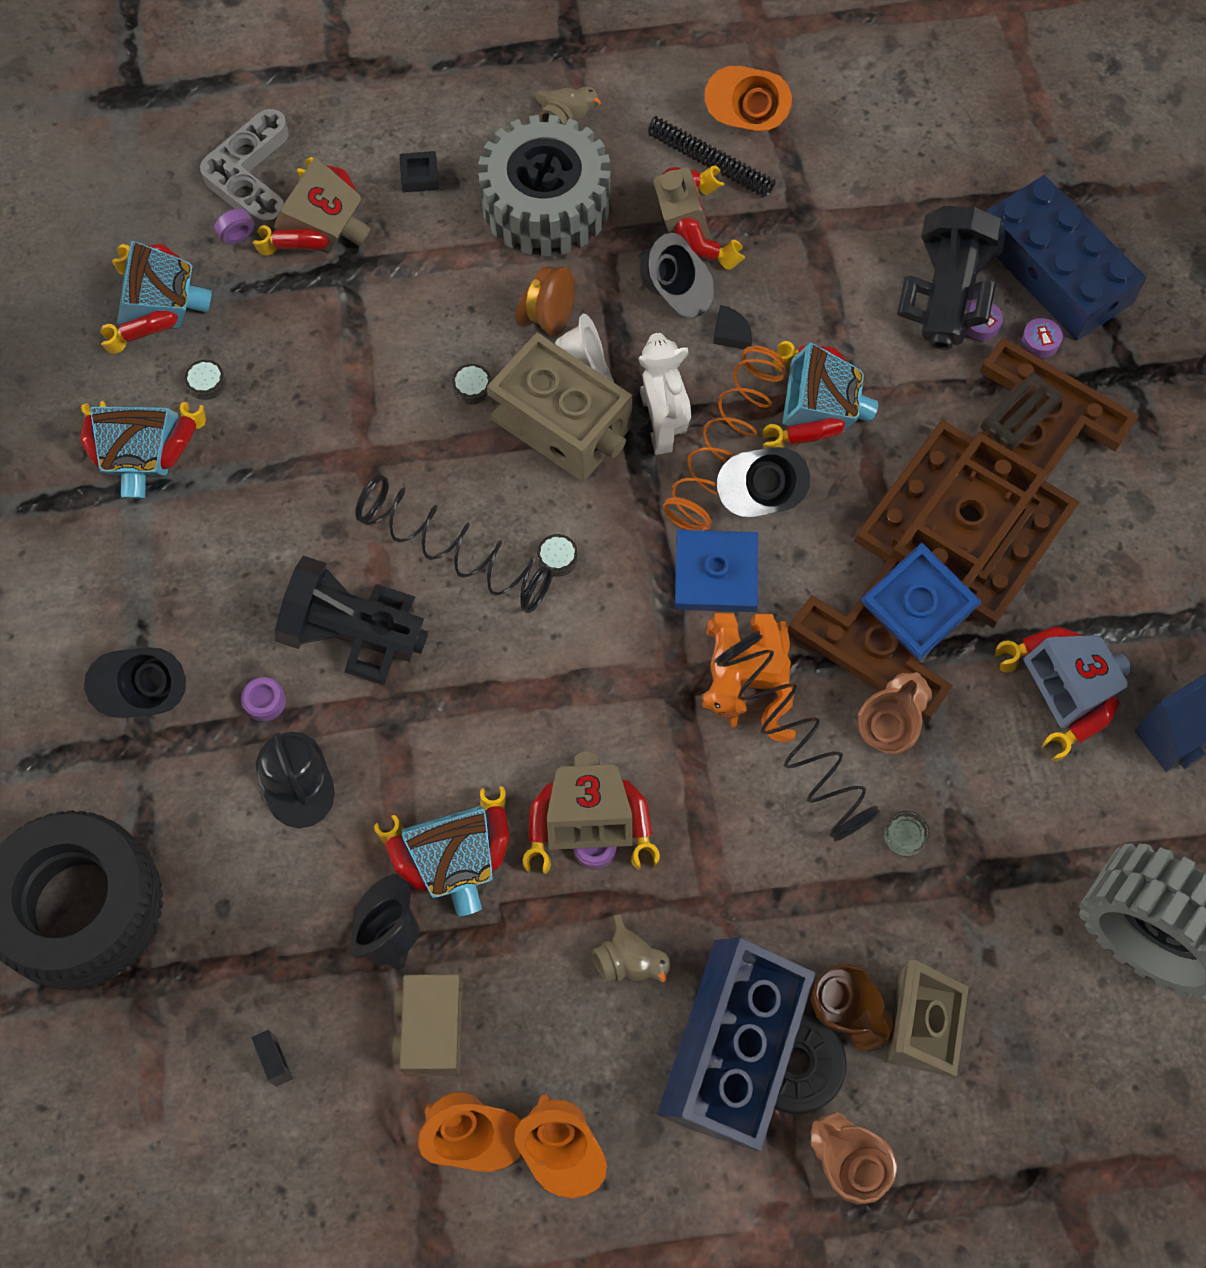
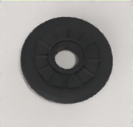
M803 1012L792 1050H801L806 1054L809 1060V1068L806 1072L799 1075L791 1074L787 1070L785 1071L774 1107L777 1110L792 1114L813 1112L827 1105L841 1089L847 1068L845 1050L837 1033L824 1026L816 1016Z

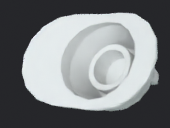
M582 314L579 317V326L559 337L555 344L614 383L604 358L597 329L590 317Z

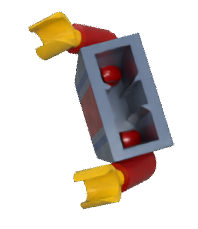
M1060 626L1052 627L1023 638L1024 643L1019 645L1009 640L999 643L995 651V657L1006 653L1014 657L1000 664V670L1003 672L1014 671L1019 665L1020 657L1026 656L1023 660L1060 728L1069 727L1070 730L1065 734L1060 732L1052 733L1043 742L1042 748L1052 741H1057L1062 745L1063 752L1053 757L1051 760L1053 762L1062 760L1069 753L1073 743L1079 741L1080 744L1110 724L1120 705L1118 695L1127 689L1128 682L1125 677L1130 673V663L1126 656L1123 654L1112 655L1101 637L1098 635L1082 636L1080 633Z

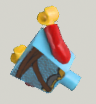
M131 241L130 247L126 244H121L117 248L120 258L112 260L117 271L124 275L117 323L121 325L120 329H117L112 324L103 325L101 334L110 340L103 341L101 345L108 353L118 354L124 350L126 341L131 342L151 334L181 327L186 308L208 312L212 290L191 286L192 265L182 260L166 245L162 243L143 245L135 241Z
M782 341L777 346V353L786 361L790 371L782 423L788 426V429L782 430L776 424L767 425L763 429V437H776L778 439L773 442H765L763 449L772 447L784 448L785 442L797 445L836 437L855 423L857 419L866 422L873 420L878 409V402L861 395L864 374L860 369L851 365L836 348L809 343L807 346H801L799 350H795V346L789 341ZM773 359L774 363L782 367L775 359Z
M100 401V407H90L88 403H85L81 406L85 418L82 425L80 443L92 463L99 467L101 472L108 475L121 476V498L145 499L146 476L167 475L168 468L176 464L188 446L195 430L200 429L206 423L204 406L200 405L197 412L190 413L189 403L182 402L180 404L181 417L178 419V413L169 408L107 407L104 401Z
M499 786L500 797L492 801L485 797V790L482 788L480 790V806L408 828H404L397 816L392 815L391 817L395 822L393 830L384 833L378 822L375 824L374 830L385 844V849L397 874L409 882L417 891H429L432 898L451 894L456 915L458 917L469 915L482 909L476 885L493 880L492 871L497 870L502 865L510 838L507 815L504 809L506 805V791L504 787Z

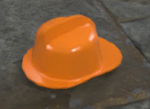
M727 66L717 70L709 78L705 88V104L709 113L723 124L753 131H769L778 127L788 117L792 107V93L785 80L777 74L743 66Z
M463 1091L452 1092L441 1097L436 1102L427 1103L425 1108L426 1122L419 1132L418 1147L421 1155L430 1163L473 1171L493 1172L508 1167L521 1156L514 1142L515 1129L521 1122V1119L516 1114L504 1109L486 1106L475 1095Z
M547 1093L541 1095L538 1104L534 1106L527 1117L521 1120L515 1129L514 1142L535 1179L545 1190L556 1196L572 1199L587 1196L597 1190L606 1177L607 1162L604 1153L588 1127L583 1111L576 1104L564 1099H551Z

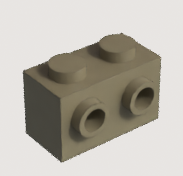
M404 975L403 989H396L395 1016L402 1017L401 1035H394L393 1063H400V1070L405 1076H460L463 984L459 975Z

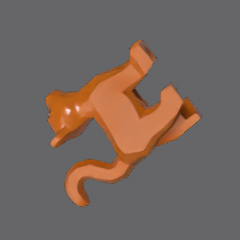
M715 613L706 625V635L715 639V648L710 664L713 684L708 691L702 694L701 704L703 708L712 710L717 717L729 719L731 728H736L739 714H744L747 710L746 700L738 699L741 687L765 662L770 653L726 667L717 666L714 660L740 642L734 613ZM755 614L750 620L751 630L753 632L760 631V635H763L762 639L730 661L763 650H773L774 655L771 661L748 687L769 690L780 685L791 684L789 676L791 661L788 657L790 641L787 621L777 623L773 614ZM792 687L776 691L777 699L765 708L761 719L762 725L789 695ZM794 695L771 720L765 731L781 727L778 724V720L793 707ZM788 728L767 735L778 742H790L795 739L797 733L795 730Z

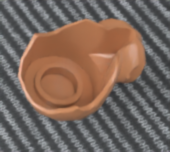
M901 673L896 675L893 680L887 683L886 689L873 694L864 703L858 713L857 726L866 743L883 753L892 754L902 753L914 746L922 728V711L926 709L927 702L932 699L931 689L920 673Z
M839 1112L824 1115L812 1123L811 1147L814 1149L817 1158L822 1160L825 1174L832 1188L844 1200L857 1205L874 1203L890 1189L896 1179L897 1160L892 1147L885 1140L868 1129L854 1126L853 1122L847 1120Z

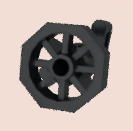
M942 206L925 215L921 238L935 269L933 280L931 283L914 276H906L903 282L897 315L923 324L922 335L925 341H928L929 345L933 348L949 350L953 345L963 344L967 328L989 322L996 283L987 280L975 282L977 274L991 259L1002 255L1006 237L1002 219L976 207ZM917 292L929 296L926 311L914 307ZM977 299L975 311L970 312L972 300Z
M303 555L293 571L282 600L275 626V642L297 649L305 643L331 638L352 643L344 673L385 685L394 657L410 662L413 653L421 655L429 631L422 629L424 618L410 614L416 596L379 584L375 585L369 600L352 595L327 569V563ZM379 602L400 608L401 610L379 604ZM365 647L385 654L382 666L379 667L358 660L361 648Z

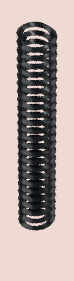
M658 115L654 116L650 121L648 135L658 139L659 142L663 141L664 145L668 144L669 147L682 152L688 158L692 157L698 163L702 162V165H707V168L716 164L718 168L721 167L720 173L722 176H726L727 179L731 178L732 182L736 181L742 187L746 186L747 190L751 189L757 195L761 194L762 198L768 196L773 190L776 180H771L770 176L766 178V174L761 175V171L756 172L755 168L751 170V166L746 167V163L741 164V160L736 162V157L731 159V155L727 156L726 152H721V149L712 148L711 144L702 143V140H697L696 136L692 138V134H687V131L683 132L682 128L678 129L677 126L673 127V124H668V121L663 122V118L658 119ZM770 185V188H769L768 191L764 194V191H765V190L767 189V187Z

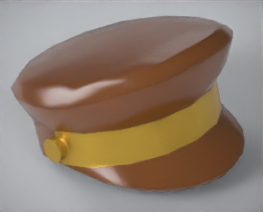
M545 266L536 273L531 284L522 295L516 309L515 317L519 326L527 327L538 323L542 330L551 337H556L562 333L570 318L576 295L575 280L571 270L563 266L559 268Z

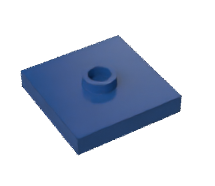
M677 530L675 610L757 612L758 532Z
M921 543L864 595L860 602L920 661L980 606L982 601Z

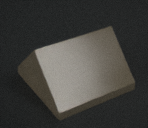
M909 960L898 973L892 1013L894 1032L887 1047L885 1062L957 1077L969 987L917 960Z

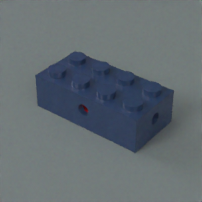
M1045 174L987 210V213L1002 219L1006 231L1002 255L997 256L998 260L1076 341L1134 304L1147 277Z

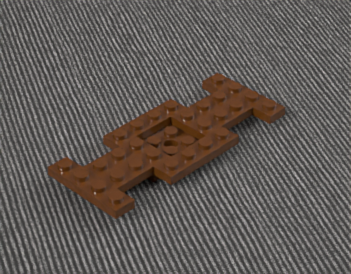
M1003 337L982 364L980 373L1011 390V392L982 432H978L975 438H972L941 419L856 534L854 542L886 561L861 598L915 548L923 543L982 601L980 606L971 615L994 629L1080 503L1078 500L1046 482L1080 432L1116 452L1139 416ZM965 507L974 508L979 512L981 519L975 522L967 521L961 516L960 509ZM811 595L790 623L788 633L878 691L886 689L887 683L893 680L896 675L901 673H920L927 681L932 692V699L927 702L926 709L922 711V720L929 723L951 691L953 685L919 664V661L860 602L861 598L846 617Z

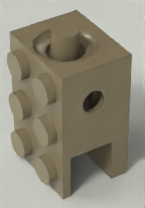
M538 332L533 335L487 386L488 396L500 403L490 415L491 420L582 482L590 476L606 456L612 459L617 457L626 443V439L623 436L631 428L632 394Z

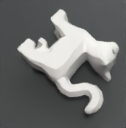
M655 333L649 337L642 351V356L638 358L641 366L645 368L643 372L644 386L640 388L643 406H648L653 428L651 442L655 455L672 452L674 435L686 433L691 419L690 401L677 369L689 354L688 348L678 349L676 343L668 340L662 333Z

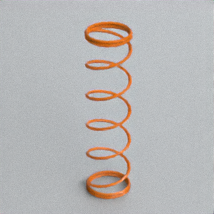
M756 345L743 350L741 355L742 362H739L733 371V378L737 388L724 391L719 396L718 407L723 417L709 420L704 425L702 433L708 447L693 450L688 455L687 464L693 478L678 480L672 486V497L666 499L663 504L665 515L681 528L707 531L710 529L712 520L709 514L696 503L675 496L676 487L680 483L697 481L707 491L718 495L717 491L704 484L707 483L716 487L717 483L698 478L691 467L692 457L697 452L711 450L724 462L727 459L717 452L731 457L735 456V454L724 449L711 447L706 436L708 426L713 422L725 420L733 429L745 436L754 437L757 435L756 429L747 422L725 416L721 406L724 396L733 391H740L746 399L755 405L764 408L772 406L771 400L766 395L753 389L741 388L736 377L738 369L744 364L750 373L760 379L771 382L782 381L788 375L789 368L786 361L781 355L769 348ZM748 352L763 353L775 359L782 367L768 360L747 359L746 354ZM750 362L769 364L779 369L783 374L779 376L768 375L753 367ZM745 392H751L761 396L768 402V404L766 405L755 401L754 399L749 397ZM730 421L745 425L753 431V434L739 429ZM676 504L686 517L701 526L680 519L669 509L668 505ZM680 505L698 513L706 523L692 517Z

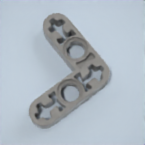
M267 109L259 112L208 154L200 165L204 183L211 191L234 209H245L253 220L254 225L258 228L265 225L271 231L277 230L274 228V225L284 202L279 195L249 172L288 138L289 131L285 116L276 109ZM242 145L254 147V150L247 155L235 153ZM223 171H225L226 177L228 179L227 182L225 180V177L220 174ZM241 187L253 189V192L247 197L241 198L234 195L236 190ZM260 202L262 203V207L265 208L268 212L263 214L261 206L259 205Z

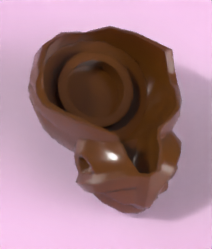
M850 964L834 965L817 979L812 988L811 1004L816 1018L824 1026L831 1030L848 1034L854 1047L862 1051L870 1052L888 1046L894 1032L893 1018L889 1010L885 1008V1000L879 988L865 968Z

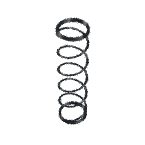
M378 475L373 477L364 487L355 507L356 520L365 525H372L382 521L390 514V535L398 543L414 538L423 530L422 551L425 558L429 560L443 557L456 546L454 566L457 575L462 578L476 574L490 561L487 573V586L492 595L497 596L508 592L524 577L521 586L520 603L521 610L527 614L534 611L544 598L553 578V567H549L547 564L540 567L525 589L530 570L535 562V558H532L521 575L508 588L501 592H495L491 588V571L502 540L497 542L495 549L476 570L469 574L460 573L457 563L458 553L463 536L470 526L469 522L464 525L459 537L448 549L438 556L432 557L425 551V538L429 522L436 513L438 506L433 505L426 521L416 532L405 539H399L393 533V517L397 505L405 494V487L399 490L393 506L382 517L371 522L368 521L378 513L386 499L389 489L388 478ZM382 481V488L375 504L362 517V510L366 499L373 488ZM545 575V578H544V580H543V583H542V585H541L539 591L537 592L536 596L534 597V599H533V600L531 601V603L529 604V601H530V599H531V596H532V594H533V592H534V590H535L537 584L539 583V581L541 580V578Z
M756 631L719 655L714 662L719 667H726L770 653L765 662L743 685L738 694V699L751 700L793 687L789 695L765 721L761 728V733L773 734L803 723L816 722L812 730L786 758L784 767L795 768L825 757L839 756L831 770L809 793L806 801L813 803L851 790H862V794L856 803L830 832L833 841H840L872 821L880 814L878 806L874 805L844 823L864 799L866 793L864 786H851L811 799L838 768L843 754L833 751L788 765L793 756L817 730L820 720L819 718L810 717L765 731L771 720L795 694L797 685L784 684L754 695L742 697L746 688L767 666L774 655L773 650H763L730 661L762 639L763 635H760V631Z

